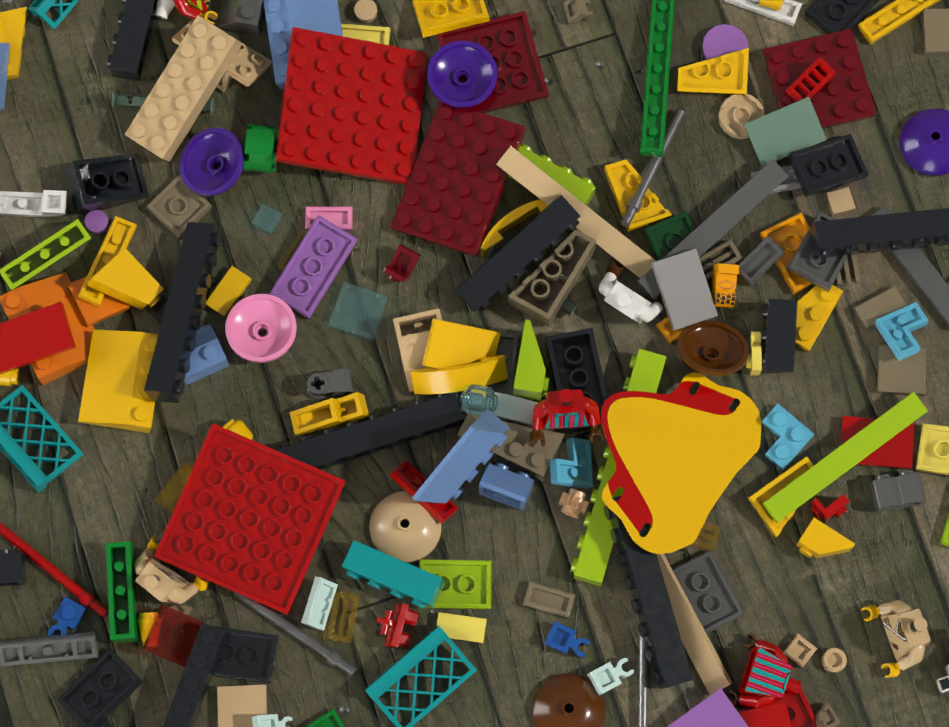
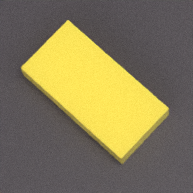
M439 612L437 626L439 625L452 640L483 644L487 619Z

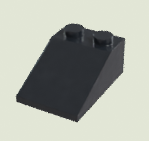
M138 153L72 161L64 171L76 214L89 213L93 210H105L149 197Z

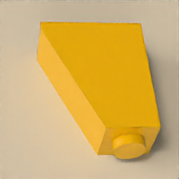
M126 248L118 253L86 283L93 289L141 310L146 305H149L150 308L161 299L158 294L164 290Z

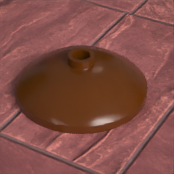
M707 320L689 325L681 332L678 339L677 347L682 360L692 369L706 375L724 376L735 373L745 365L749 354V347L744 336L730 325L718 321Z
M560 674L548 679L537 690L532 703V718L535 727H602L605 718V704L602 695H598L590 680L576 674ZM570 704L574 710L571 713H567L564 707Z

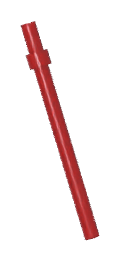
M0 522V535L80 599V603L86 608H92L103 618L108 615L109 610L96 600L97 597L90 591L86 592Z

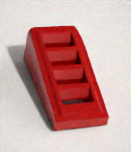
M819 57L785 93L794 102L807 97L811 100L835 77L836 72L824 59ZM818 68L826 77H823L816 69ZM811 74L819 81L818 84L810 77ZM803 81L812 88L811 91L802 83ZM797 87L806 95L804 98L795 90Z

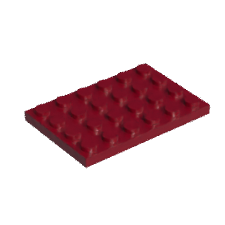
M439 101L390 228L394 231L477 257L509 176L507 172L496 164L510 146L517 151L519 150L527 130L526 127L468 108L452 107Z

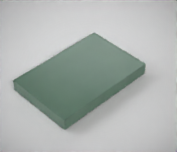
M809 97L744 124L761 167L768 164L772 159L778 161L787 157L791 152L827 140Z

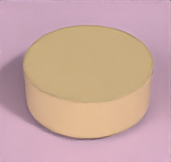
M359 0L356 3L354 12L357 20L362 23H369L376 18L377 6L374 1Z
M830 648L822 656V666L830 673H838L845 668L847 657L841 649Z

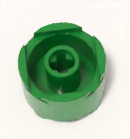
M247 124L244 171L276 172L277 162H275L276 151L274 150H277L279 129L273 126Z

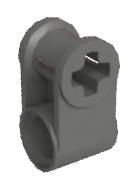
M350 369L315 373L307 380L308 394L315 400L334 397L341 398L354 393ZM315 383H320V390H316Z

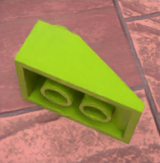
M525 319L513 396L540 403L542 397H546L548 393L549 378L545 377L546 369L531 321Z

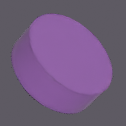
M93 210L86 215L85 225L89 232L102 234L109 227V219L103 211Z

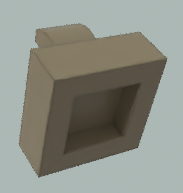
M567 0L564 2L568 24H577L580 20L587 19L593 14L592 11H587L586 7L590 4V0Z

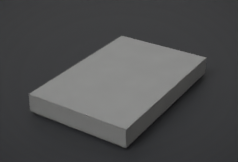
M696 249L651 263L673 331L718 316Z

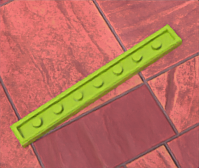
M915 392L910 393L763 502V506L773 520L778 523L928 410Z

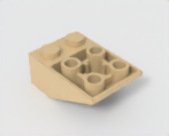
M440 309L393 319L409 393L414 392L410 370L428 368V366L422 365L432 320L433 318L442 320Z

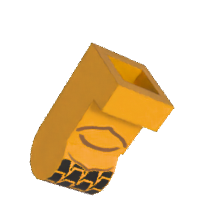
M713 264L712 299L715 307L733 308L739 265Z

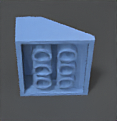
M263 0L275 82L283 92L291 29L297 27L343 36L338 0Z
M487 409L470 426L412 498L415 501L447 503L451 498L456 500L464 490L461 485L466 480L469 483L479 472L476 470V467L480 463L485 465L493 456L490 450L495 445L498 448L508 437L505 435V432L510 427Z

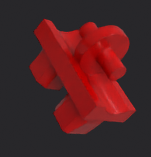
M401 603V605L395 604L394 611L386 610L384 618L377 617L376 623L382 625L380 634L387 635L385 647H410L412 635L404 633L402 630L404 624L415 626L419 614L408 609L409 605Z

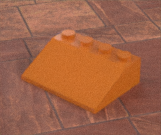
M66 272L20 286L0 296V302L9 320L58 302H62L76 348L31 364L43 386L88 363L93 329L95 330L93 325L87 327L68 289V284L71 281Z

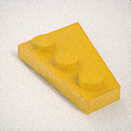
M27 7L0 12V43L10 44L7 80L19 77L22 43L26 30V18L28 16Z
M749 48L678 68L677 92L747 94Z
M627 159L604 167V172L622 218L627 211L626 205L629 199L634 196L642 180V177ZM647 189L642 199L643 205L640 211L635 214L630 226L626 228L629 232L664 221L673 215L662 206L656 194Z
M832 285L829 292L815 286L798 301L796 346L807 352L810 351L843 290Z
M804 457L748 497L774 537H778L782 528L795 513V510L776 523L762 503L812 467L813 464L808 457Z

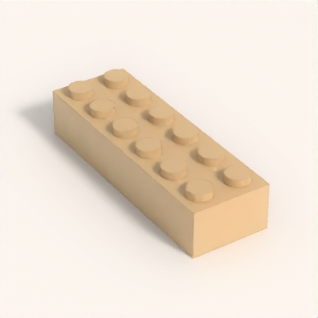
M197 15L125 135L160 158L170 162L243 43Z

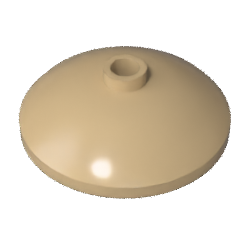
M406 491L393 493L381 500L371 515L369 525L370 536L376 549L406 563L419 561L429 555L438 544L442 529L441 523ZM403 520L409 521L410 524L407 528L401 527L400 524Z

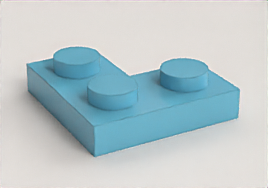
M917 302L876 319L874 325L898 361L919 353L921 347L911 332L926 326L929 320Z
M779 404L762 421V424L779 437L765 456L783 471L810 441L814 433Z
M579 438L566 439L567 460L557 458L550 460L551 484L585 489L593 487L590 440Z

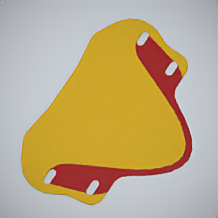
M696 372L687 374L675 391L670 394L622 391L611 395L604 401L602 406L601 423L615 460L616 469L602 490V500L622 520L632 540L648 552L655 554L672 553L692 544L697 539L709 512L728 484L759 450L762 423L757 406L743 392L720 386ZM694 382H699L700 388L694 395H691L689 393L690 387ZM735 398L739 399V406L734 412H731L728 408ZM619 487L623 488V495L618 501H614L612 499L614 492ZM646 523H649L651 530L645 537H641L639 534L640 530Z

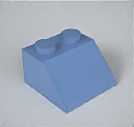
M211 324L201 327L196 332L195 349L190 355V370L186 373L184 380L186 385L229 367L227 358Z
M489 463L479 484V495L524 511L534 486V480L530 479L531 475L522 471L517 473L508 470L509 467L501 463H495V465Z

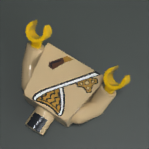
M157 535L151 538L147 548L134 563V570L139 575L135 581L161 602L182 604L194 596L198 590H206L210 582L196 575L194 583H189L160 559L155 558L154 554L159 546L155 542Z
M896 600L879 604V607L869 605L861 609V611L867 609L870 612V617L865 618L864 621H870L878 618L879 614L882 615L881 619L895 659L898 661V663H885L881 666V669L890 668V674L886 675L885 678L897 677L900 669L904 671L922 661L925 647L930 643V636L927 630V621L922 617L919 608L911 609L903 601Z

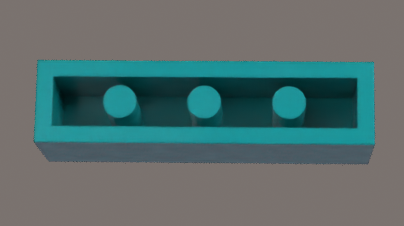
M355 540L342 565L347 571V576L358 581L361 577L369 580L368 585L379 590L382 587L390 589L389 594L403 600L404 596L413 599L412 604L422 609H425L426 605L433 608L445 582L441 577Z

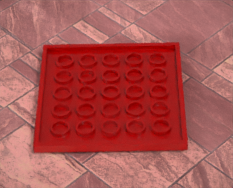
M293 27L290 35L275 162L407 185L416 162L427 53Z
M212 423L154 557L288 615L346 481Z

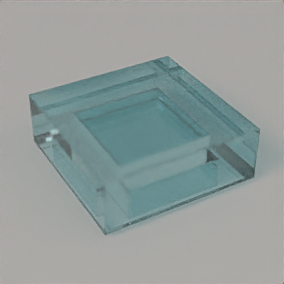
M262 203L251 224L273 235L283 218V213Z

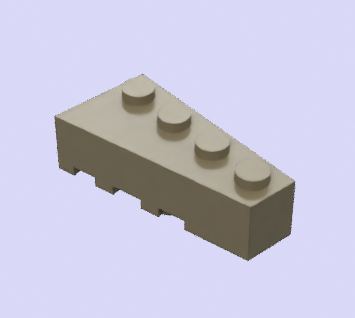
M575 230L555 249V252L547 260L545 259L539 265V268L531 276H528L508 296V304L549 327L596 250V240Z
M467 414L457 434V441L460 440L480 416ZM504 422L510 427L505 432V435L508 437L499 448L495 445L490 450L493 453L492 458L543 482L550 469V460L555 459L564 441L565 434L542 429L546 444L542 447L540 439L534 441L533 447L529 436L534 430L532 427Z

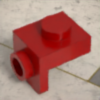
M843 494L828 507L824 508L819 500L815 498L809 504L811 506L810 511L817 520L822 519L826 523L833 516L836 519L842 516L848 510L845 506L850 501Z

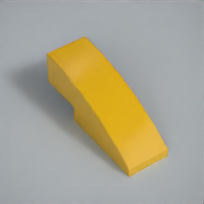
M359 392L338 399L330 398L289 412L295 435L321 431L369 417L365 396Z

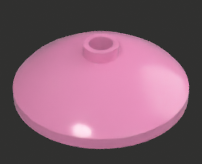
M255 294L240 300L231 309L226 320L225 332L230 347L237 355L251 362L264 363L281 357L290 349L296 337L297 324L293 311L283 300L269 294ZM262 330L267 332L265 336H259L258 334Z

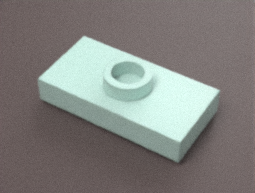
M315 576L301 623L324 631L338 584Z

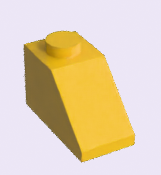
M816 518L812 519L796 544L800 548L799 551L809 558L812 556L821 558L850 552L855 543Z

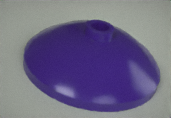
M470 41L451 42L437 50L431 58L427 73L428 83L433 94L441 102L456 108L473 107L485 101L493 92L497 82L496 63L492 55L477 43ZM461 77L467 79V81L464 83H461L458 80Z
M927 109L914 115L905 124L900 137V149L906 163L915 171L927 176L949 174L948 110ZM937 134L940 138L933 140L931 136Z
M222 128L205 129L193 136L184 147L180 158V174L186 186L203 196L218 195L231 188L240 177L244 167L245 154L240 140L233 133Z

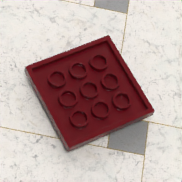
M525 11L437 34L440 48L455 41L474 42L484 47L492 55L496 63L497 82L493 92L485 101L476 106L468 107V109L488 113L549 98ZM461 77L458 81L464 83L467 79Z
M852 28L763 49L762 53L778 109L795 103L785 91L821 57L836 72L835 77L811 99L822 129L876 116L877 113ZM818 68L816 69L823 77H826ZM811 74L810 77L818 84L819 81ZM805 81L802 82L810 91L812 90ZM798 87L795 89L803 98L806 96Z

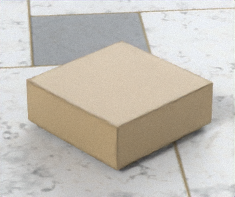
M849 187L826 193L832 217L855 211L856 207Z
M797 634L783 653L796 665L803 668L817 648Z

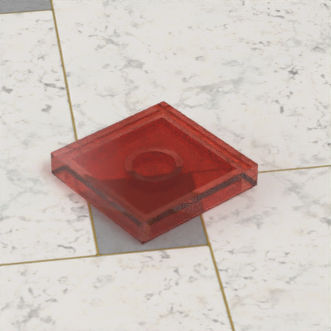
M161 604L142 650L185 668L201 624L205 622Z

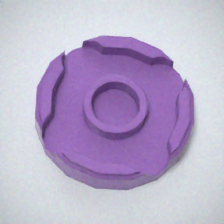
M727 24L718 25L710 29L705 35L702 45L703 56L706 60L748 48L747 38L744 33L737 27Z

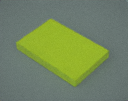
M419 560L420 569L441 577L445 581L433 608L426 605L425 609L491 610L492 561Z

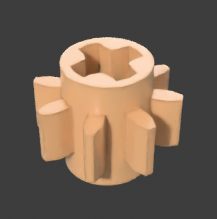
M570 489L568 494L563 492L559 501V505L563 506L561 512L574 518H578L580 513L585 515L589 502L585 501L587 495L575 489Z

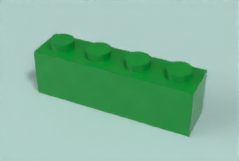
M130 541L106 543L110 640L114 644L139 642L134 546Z

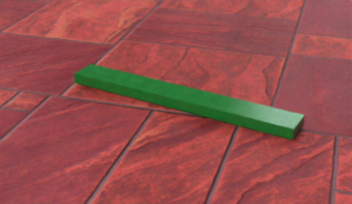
M652 0L640 143V155L663 157L675 0Z

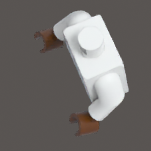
M616 260L611 262L606 270L607 273L599 285V292L605 296L603 299L605 302L640 324L642 321L650 322L662 310H666L661 293L656 302L652 304L618 282L616 278L619 277L625 266L622 265L619 268L615 265Z

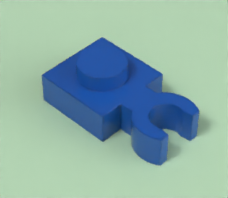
M65 597L53 616L58 623L48 630V635L53 636L56 631H61L62 635L68 634V628L76 630L87 609Z
M554 621L544 644L564 654H567L570 648L576 656L584 658L585 653L580 652L578 646L580 644L589 646L591 642L585 638H574L577 631Z

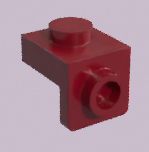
M400 244L389 265L383 271L388 274L389 279L397 283L405 282L410 279L421 255Z

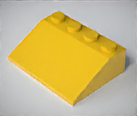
M93 329L78 422L143 433L150 432L155 401H151L144 389L158 334Z

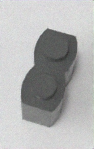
M907 470L898 473V477H890L889 474L876 476V480L870 484L876 512L923 504L926 498L920 473L913 474V470Z

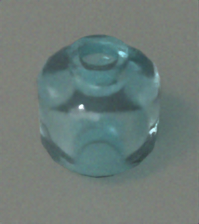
M471 384L462 392L460 401L467 414L481 416L487 409L492 413L496 410L498 397L491 387Z

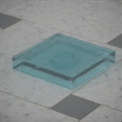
M344 282L330 319L329 327L374 341L389 297Z

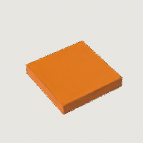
M86 277L68 284V289L87 327L131 309V305L107 294L100 308L79 300L78 294Z

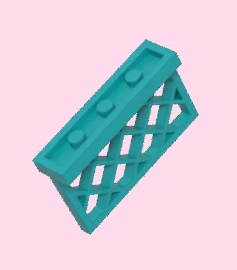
M23 385L0 402V410L9 411L8 422H0V450L38 493L42 492L48 483L84 456L83 452ZM21 394L28 400L27 408L13 407L14 399ZM13 411L26 412L25 424L11 423ZM29 414H41L43 417L42 425L28 424ZM11 427L25 428L24 440L13 439L10 436ZM28 429L42 430L41 441L27 440ZM45 430L56 431L58 433V442L44 441ZM26 444L39 445V457L28 456L25 453ZM43 446L57 447L56 458L42 457ZM60 447L71 448L75 455L70 459H60ZM41 462L55 463V470L46 476L41 471Z
M438 625L365 688V691L396 727H403L397 721V711H412L411 721L404 727H413L474 674L477 669ZM444 640L451 647V658L436 657L437 647ZM434 650L433 657L427 656ZM454 651L461 659L454 658ZM423 659L433 660L432 674L418 673V663ZM436 660L450 661L449 675L435 674ZM453 661L464 662L470 670L463 676H452ZM415 666V673H410L409 671ZM404 675L415 676L414 690L399 689L400 679ZM417 676L432 677L431 691L417 690ZM435 677L449 678L448 689L445 692H434ZM452 679H458V680L452 685ZM397 682L396 689H390ZM386 691L396 692L395 706H385L379 700V697ZM399 692L413 693L412 707H398ZM416 693L431 694L430 705L426 708H415ZM433 695H440L433 701ZM388 709H395L394 716ZM415 711H422L414 718Z

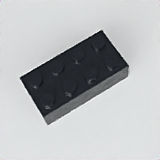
M593 328L547 336L545 346L555 391H562L564 389L582 390L585 397L591 398L598 404L601 419V409L608 396ZM592 426L563 429L564 434L589 430Z

